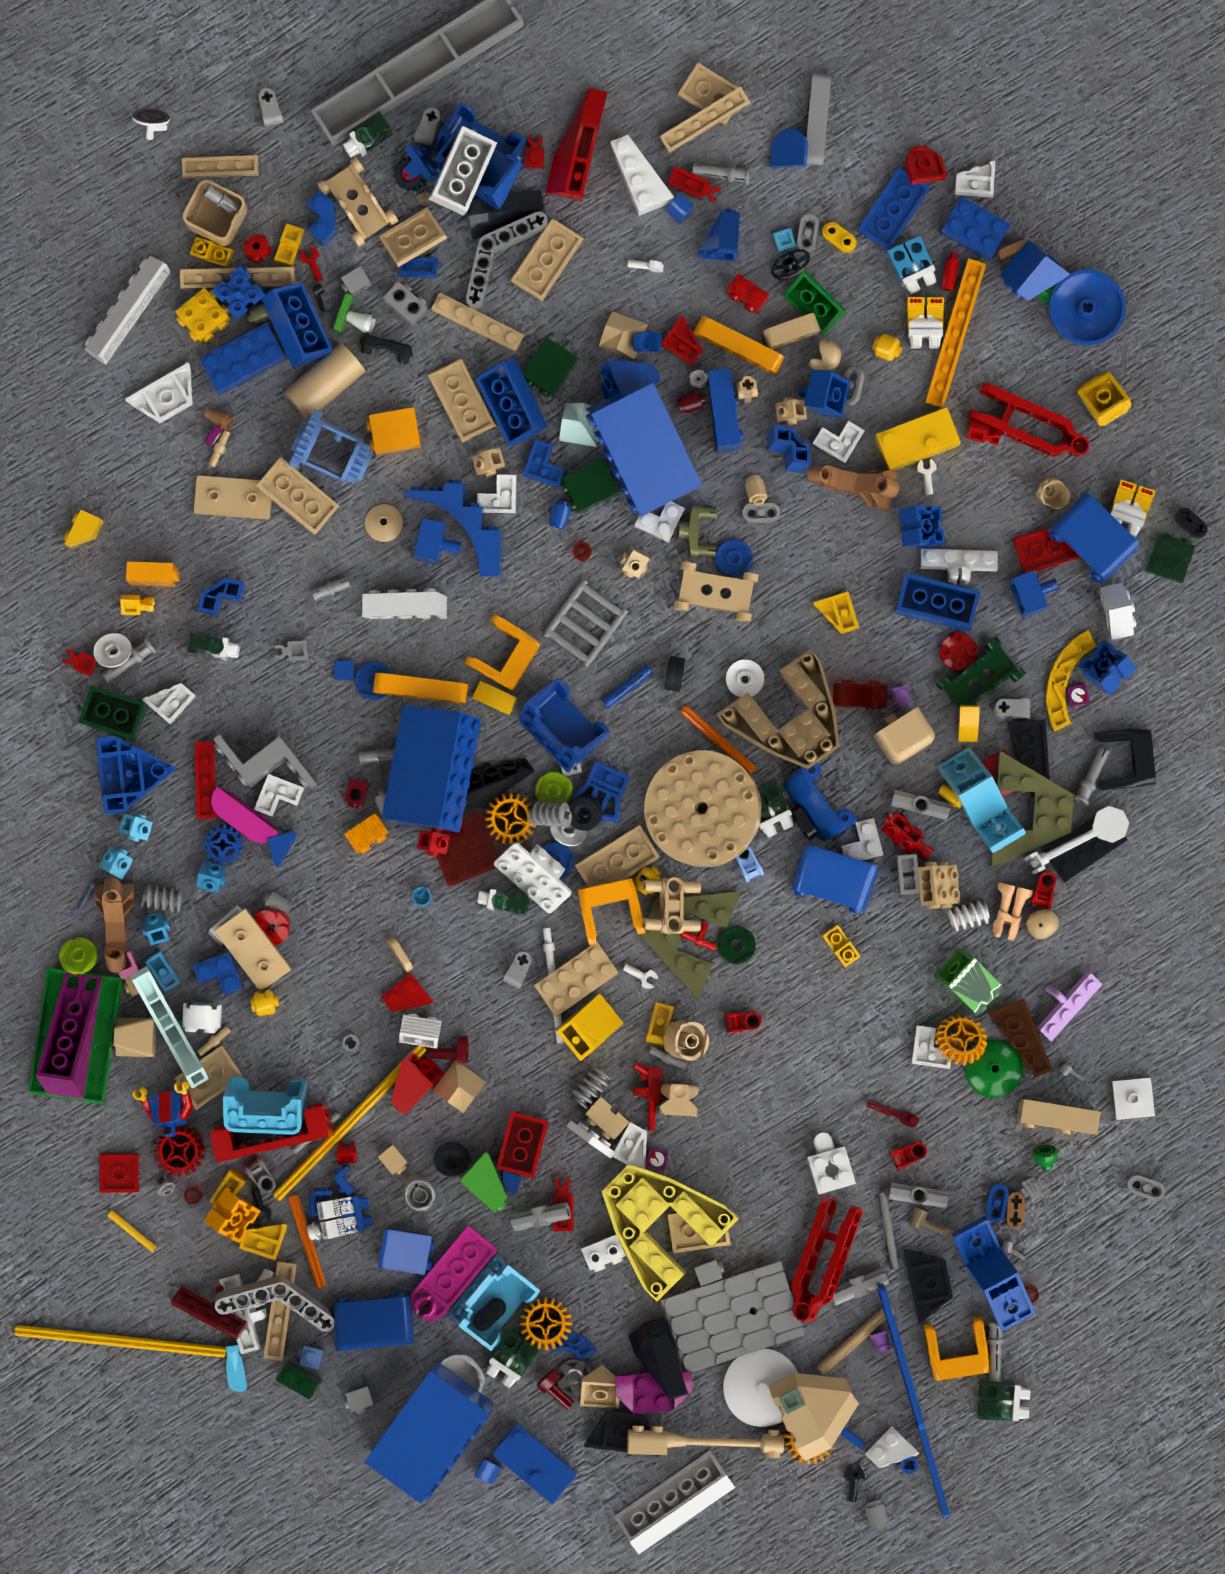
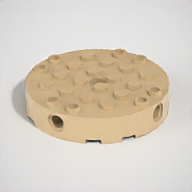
M691 751L671 759L655 774L645 796V821L652 839L668 856L689 866L715 867L735 859L748 848V845L756 836L761 822V797L753 778L735 760L714 751ZM706 804L708 806L707 812L700 814V806Z

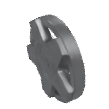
M578 1359L564 1362L557 1371L559 1374L561 1371L564 1374L562 1379L557 1380L558 1387L567 1395H581L582 1378L587 1376L584 1374V1369L586 1367L588 1372L591 1373L590 1367ZM573 1362L577 1363L574 1367L568 1365L569 1363ZM565 1387H570L572 1393H571V1392H568V1391L565 1390L564 1388H565Z

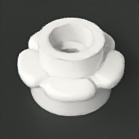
M703 370L693 371L689 376L690 384L693 387L702 388L707 382V374Z
M315 1222L307 1225L310 1239L320 1240L322 1235L321 1225Z

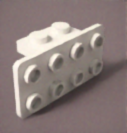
M515 842L494 862L496 868L547 913H552L572 894V891L559 880L565 868L538 844L528 852L519 843Z

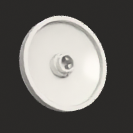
M766 1348L737 1357L728 1367L723 1383L724 1397L731 1412L746 1424L757 1427H768L782 1422V1414L779 1407L775 1406L769 1385L793 1373H798L793 1363L783 1354Z

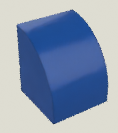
M679 194L669 205L666 212L676 222L681 224L693 212L694 206Z
M485 1457L475 1477L493 1484L502 1466Z

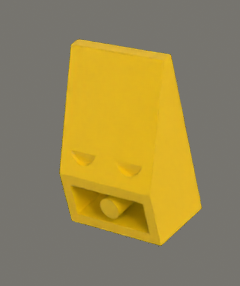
M599 993L555 1028V1030L576 1057L582 1061L623 1024V1021Z

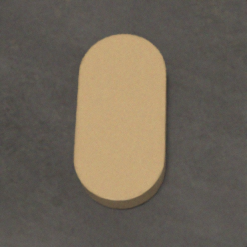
M392 936L387 939V943L406 972L412 970L413 966L396 938Z

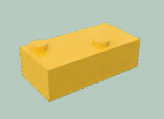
M947 407L875 435V441L886 469L891 471L956 448L961 443Z

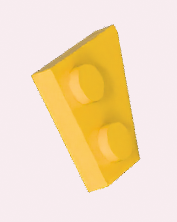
M849 592L813 602L814 606L841 634L860 629Z
M281 1224L247 1229L248 1232L242 1239L239 1249L276 1261L288 1225Z

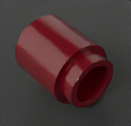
M698 390L676 399L681 414L685 412L688 414L703 409V404H706L703 393L699 394Z

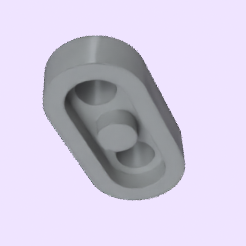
M807 214L801 218L797 237L798 249H804L808 252L813 251L815 248L819 227L817 217L812 214ZM810 222L813 226L807 228L805 224ZM808 241L810 245L806 247L803 245V242Z
M850 367L846 370L844 378L850 381L846 404L852 406L860 399L864 373L857 367Z
M749 503L743 508L742 516L748 523H773L779 519L781 511L775 503H762L759 505ZM751 510L755 512L753 517L748 515V512ZM769 510L774 512L772 517L767 515Z
M1133 1175L1127 1181V1188L1132 1194L1152 1201H1159L1165 1195V1187L1160 1182L1140 1175ZM1135 1181L1140 1183L1138 1188L1133 1187ZM1154 1187L1158 1189L1156 1195H1153L1151 1192Z

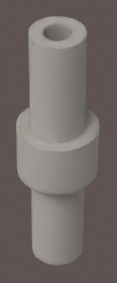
M653 1046L649 1054L662 1059V1062L668 1065L671 1063L683 1070L687 1062Z

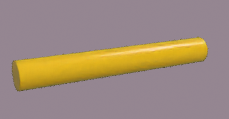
M113 1210L107 1215L148 1250L153 1252L157 1246Z

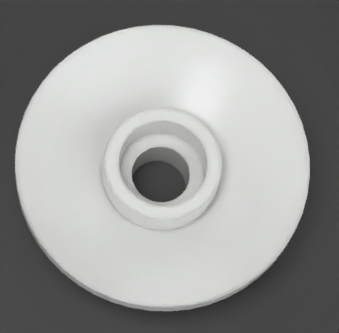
M111 633L101 637L96 642L93 653L100 665L113 668L124 664L129 659L132 647L130 641L124 635Z
M739 660L729 667L726 674V684L734 695L742 697L748 692L752 697L763 687L764 674L757 663L751 660ZM743 676L748 677L747 683L741 681Z
M571 824L568 827L550 826L553 837L559 843L566 846L581 844L587 835V831L577 830Z

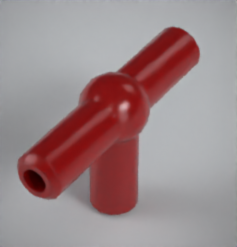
M705 922L701 923V929L697 935L688 931H684L680 935L694 942L696 946H703L711 951L717 949V944L704 939L709 926Z

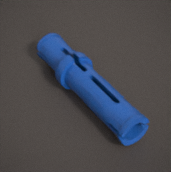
M645 664L635 674L631 673L629 675L630 678L601 700L610 709L611 706L635 687H640V683L653 674V671Z

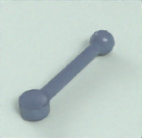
M96 881L90 882V888L78 909L73 911L74 916L79 917L81 915V909L93 888H95Z

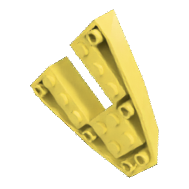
M630 1164L602 1191L615 1233L642 1287L657 1302L687 1272L646 1230L671 1206L712 1247L741 1218L725 1205L669 1177Z

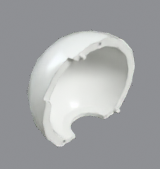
M452 1355L441 1362L442 1365L480 1393L482 1392L485 1382L484 1375L472 1358L467 1355Z

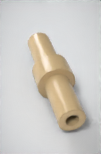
M223 430L218 443L214 445V452L208 463L209 466L215 468L220 455H223L226 449L225 444L230 436V432Z
M225 1026L215 1036L212 1035L208 1042L197 1052L203 1057L213 1047L216 1048L221 1044L220 1041L231 1030Z

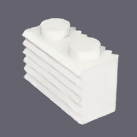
M413 1013L403 1014L399 1042L436 1049L441 1030V1021L435 1017L422 1018Z

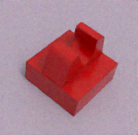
M353 1141L350 1142V1147H344L343 1142H339L337 1147L338 1164L357 1163V1151Z

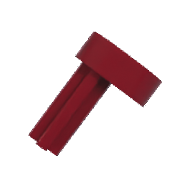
M458 1036L457 1048L437 1047L435 1049L429 1047V1059L457 1060V1063H467L469 1037Z
M553 1368L538 1382L536 1387L543 1393L547 1391L568 1410L574 1404V1401L555 1385L561 1374Z

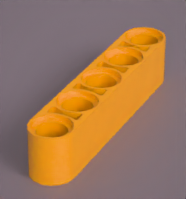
M701 316L693 332L699 338L774 375L777 374L785 358L780 353L706 316Z
M375 673L373 685L374 693L466 704L468 684L386 673Z

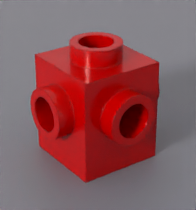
M255 234V236L249 235L248 241L245 240L243 246L247 259L254 263H266L267 257H270L272 246H270L266 237ZM254 245L260 246L257 250L253 249Z
M431 828V831L420 830L417 849L427 851V855L438 857V854H447L450 835L442 834L443 830Z

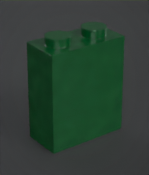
M545 337L522 374L530 388L535 386L539 389L541 395L546 398L550 396L554 399L578 362V357Z
M604 458L562 477L563 483L560 484L564 493H569L572 499L569 503L573 511L577 510L579 514L620 495V490Z
M291 1361L285 1363L276 1379L277 1382L309 1400L314 1396L323 1380Z

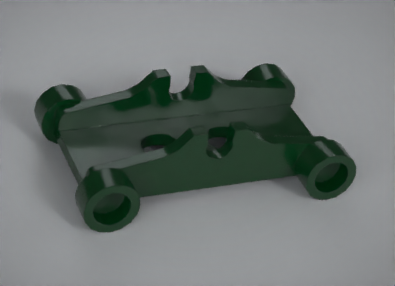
M997 636L985 645L989 652L953 681L947 675L935 684L939 690L944 689L959 709L960 705H975L1009 677L1015 683L1026 675V672L1022 668L1018 669L999 645L1001 641ZM986 668H991L994 672L993 677L990 679L983 676V670ZM970 680H976L979 683L977 690L969 689L968 682Z

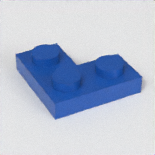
M535 439L523 476L559 488L565 469L548 464L553 445Z

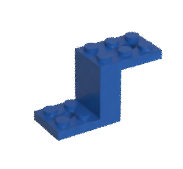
M986 1216L951 1233L969 1275L986 1298L1002 1332L1036 1314L1019 1273L1001 1249ZM975 1238H979L976 1243H972ZM1015 1304L1013 1309L1008 1310L1010 1305Z

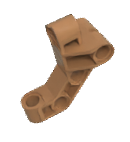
M826 464L811 465L807 471L808 479L812 483L824 488L862 496L868 506L882 511L890 510L892 497L896 496L900 489V485L896 481L898 474L891 470L876 469L862 474L841 470Z
M108 878L104 881V884H95L94 895L96 906L105 918L106 966L110 972L117 973L126 966V914L135 904V884L120 883L116 878Z

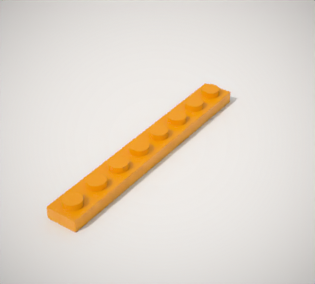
M969 258L967 260L925 404L941 409L944 408L986 263Z

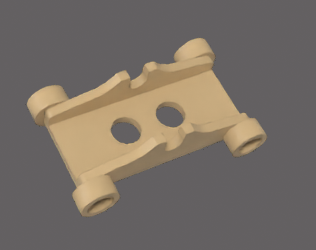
M354 158L346 169L329 180L324 181L322 179L316 184L325 195L330 192L333 194L357 230L351 234V237L357 246L360 247L365 243V239L388 224L394 225L398 222V219L391 209L386 212L382 210L374 195L371 194L368 186L359 175L364 168L359 160ZM355 190L358 193L357 198L354 200L348 199V191ZM361 205L368 208V213L364 216L359 215L357 212L358 207Z
M681 562L680 570L684 571L679 601L674 602L673 609L688 612L689 605L706 609L713 608L718 611L737 613L736 620L751 622L752 614L749 613L753 584L758 583V574L744 572L742 580L696 572L697 564ZM704 585L712 587L710 595H704L701 592V588ZM723 588H728L731 591V596L727 599L722 598L720 595V591Z

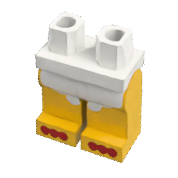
M908 297L906 301L907 339H910L911 348L919 349L922 347V339H929V348L938 349L943 337L944 297H927L926 318H924L925 297Z
M1120 480L1110 514L1120 524L1127 525V531L1135 538L1144 525L1156 491L1140 485L1136 490L1137 484ZM1135 490H1136V493H1135L1133 502H1132V504H1131V501H1132L1134 492H1135Z

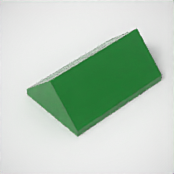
M805 270L783 295L803 316L815 313L823 335L845 314V309Z

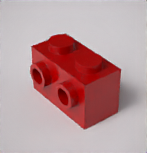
M739 273L727 288L728 297L735 302L739 301L742 303L744 308L751 313L755 312L758 314L769 299L767 292Z

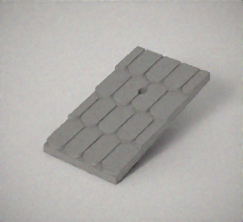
M781 1261L659 1300L682 1372H695L805 1335L801 1321L797 1320L793 1313L795 1303Z

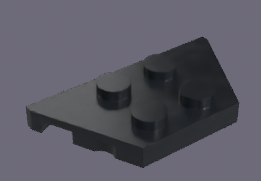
M903 1249L918 1323H922L940 1307L953 1299L946 1260L913 1250Z
M606 1410L585 1441L584 1447L627 1452L628 1429L632 1430L633 1425L644 1426V1430H650L646 1415Z

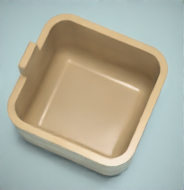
M203 180L198 184L183 213V220L189 230L221 246H227L231 244L247 214V206L240 195L210 180ZM210 185L221 194L225 193L227 198L238 204V211L233 215L222 207H217L216 203L202 195L204 189Z
M917 707L899 719L896 718L894 713L886 717L885 721L888 726L877 732L874 736L888 760L893 764H901L928 747L933 742L935 733Z

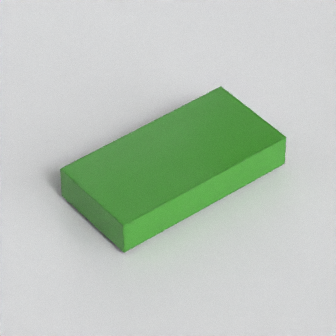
M346 293L344 295L333 326L335 333H342L346 316L353 302V296Z

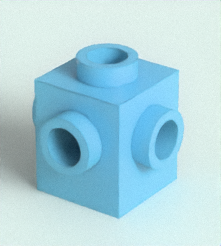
M135 813V816L124 814L118 832L128 835L127 839L139 842V839L147 841L153 822L147 821V816Z
M109 847L98 867L123 879L133 859L128 857V852L118 847L115 850Z

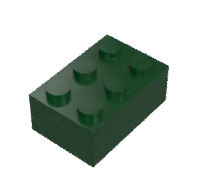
M90 686L79 723L136 742L148 705Z

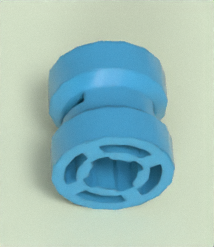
M418 887L413 891L412 899L416 905L424 907L430 904L432 895L427 888Z

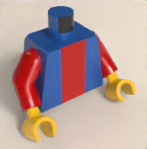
M180 1081L174 1085L175 1091L150 1094L147 1098L146 1088H140L142 1095L138 1093L137 1089L133 1091V1097L136 1100H141L140 1103L151 1122L156 1126L164 1128L165 1137L176 1136L175 1126L185 1125L193 1109L191 1096L187 1091L190 1084L187 1081L183 1082L182 1085Z

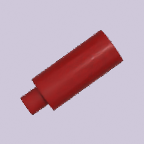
M951 252L950 258H946L940 286L942 290L954 291L960 262L957 260L958 253Z

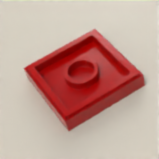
M100 1154V1193H138L139 1154Z

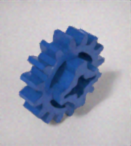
M226 824L223 825V829H220L218 825H216V831L210 829L211 835L204 836L208 841L202 843V845L207 846V849L203 850L204 853H209L207 859L214 858L213 864H217L220 861L221 866H224L225 862L230 866L231 860L237 862L236 856H242L243 853L240 852V849L245 848L244 845L240 844L244 838H238L240 832L236 831L234 833V827L232 826L228 830ZM221 833L216 841H212L217 834ZM228 833L235 838L236 843L228 839ZM223 840H225V843L232 846L225 847L224 850H222V848L217 845L222 844ZM211 848L217 849L219 857L214 855ZM231 850H235V852L231 856L227 857V853H229Z

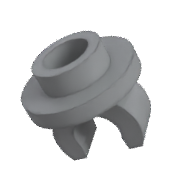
M164 1174L163 1178L165 1181L162 1184H159L157 1180L154 1181L157 1187L156 1191L160 1196L170 1195L175 1188L174 1182L170 1181Z

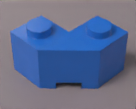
M318 190L308 201L307 207L319 219L308 231L310 236L325 247L337 233L335 206L331 199Z
M774 425L767 433V451L785 454V471L804 473L811 465V447L807 442H803L799 438L798 432L793 427Z
M224 578L212 587L205 589L201 593L197 608L198 612L218 617L223 599L242 603L246 587L245 583Z

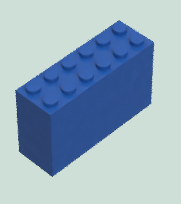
M648 378L586 409L588 414L585 417L589 425L596 429L593 433L598 443L600 442L604 446L602 452L605 458L612 462L613 465L610 468L614 476L620 479L621 482L618 485L622 493L629 497L626 501L634 513L637 512L640 516H643L702 486L654 383Z
M403 705L382 819L404 825L460 833L481 719L461 712Z
M437 1361L364 1463L420 1504L424 1499L428 1501L449 1470L457 1462L460 1455L463 1454L468 1444L476 1436L482 1427L481 1424L484 1425L493 1411L491 1406L494 1402Z

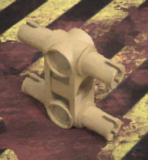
M676 877L662 878L660 880H643V891L660 893V918H644L642 921L643 930H659V932L668 935L681 934L684 931H700V920H684V893H700V882H687ZM670 882L674 884V891L669 889ZM670 920L674 923L673 930L669 927Z

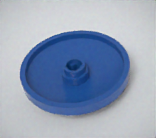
M1083 269L1070 273L1068 277L1056 285L1049 301V315L1056 331L1067 341L1081 346H1093L1107 341L1118 331L1125 317L1126 304L1121 288L1110 276L1097 270Z

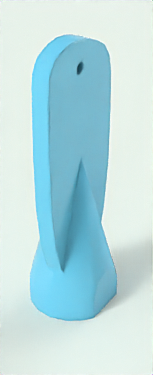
M238 1343L225 1346L227 1352L226 1371L228 1385L234 1391L243 1392L247 1389L244 1364L239 1354Z

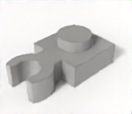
M307 640L287 642L288 647L282 645L274 646L275 649L282 650L280 656H275L277 660H282L285 656H288L289 661L308 660Z

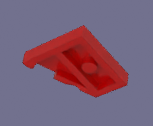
M411 973L381 996V999L392 1012L434 1003Z

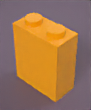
M414 407L369 415L370 420L366 421L368 432H372L373 439H370L371 451L375 450L376 455L421 448Z
M127 561L126 581L130 586L176 587V582H180V571H178V568L173 563Z

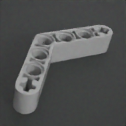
M535 212L480 238L466 295L468 307L474 310L482 308L495 253L543 232L548 224L547 216L543 212ZM536 219L542 221V225L539 226V224L536 223ZM528 222H531V226L533 227L532 230H530V224ZM524 226L527 228V231L520 234L517 232V228ZM502 234L510 236L509 240L505 242L501 241L499 237ZM488 241L493 245L490 249H484L482 244ZM480 260L488 261V265L484 268L480 267L478 263ZM477 278H482L484 284L477 286L474 284V281ZM476 291L478 292V301L473 304L471 299H474Z
M276 1276L221 1291L214 1298L215 1310L222 1315L279 1300L321 1331L328 1332L334 1328L333 1312L283 1276ZM279 1284L285 1286L282 1290L275 1288ZM258 1290L266 1291L263 1295H258L256 1292ZM240 1295H245L247 1297L245 1300L237 1299V1297ZM292 1296L300 1297L297 1301H293L290 1298ZM314 1307L315 1310L312 1312L306 1311V1308Z

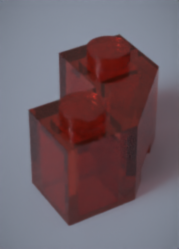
M847 679L841 680V683H833L834 707L887 708L888 685H882L880 681L875 680L868 681V684H854L853 680Z

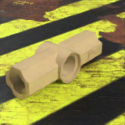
M745 376L741 382H736L738 399L748 403L751 402L753 397H758L757 383L751 376Z

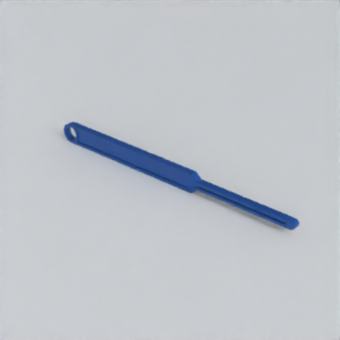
M882 1283L877 1285V1291L943 1518H948L950 1514L925 1430L924 1420L887 1291Z

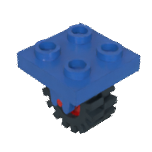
M410 145L405 149L409 156L401 158L400 162L395 164L397 168L393 169V171H396V174H393V178L397 179L395 180L396 184H399L400 188H404L407 191L421 190V187L424 188L426 186L425 182L437 181L441 172L436 162L432 160V154L429 149L416 145Z

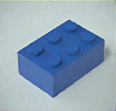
M961 196L942 228L941 234L991 261L1008 231L1010 223Z

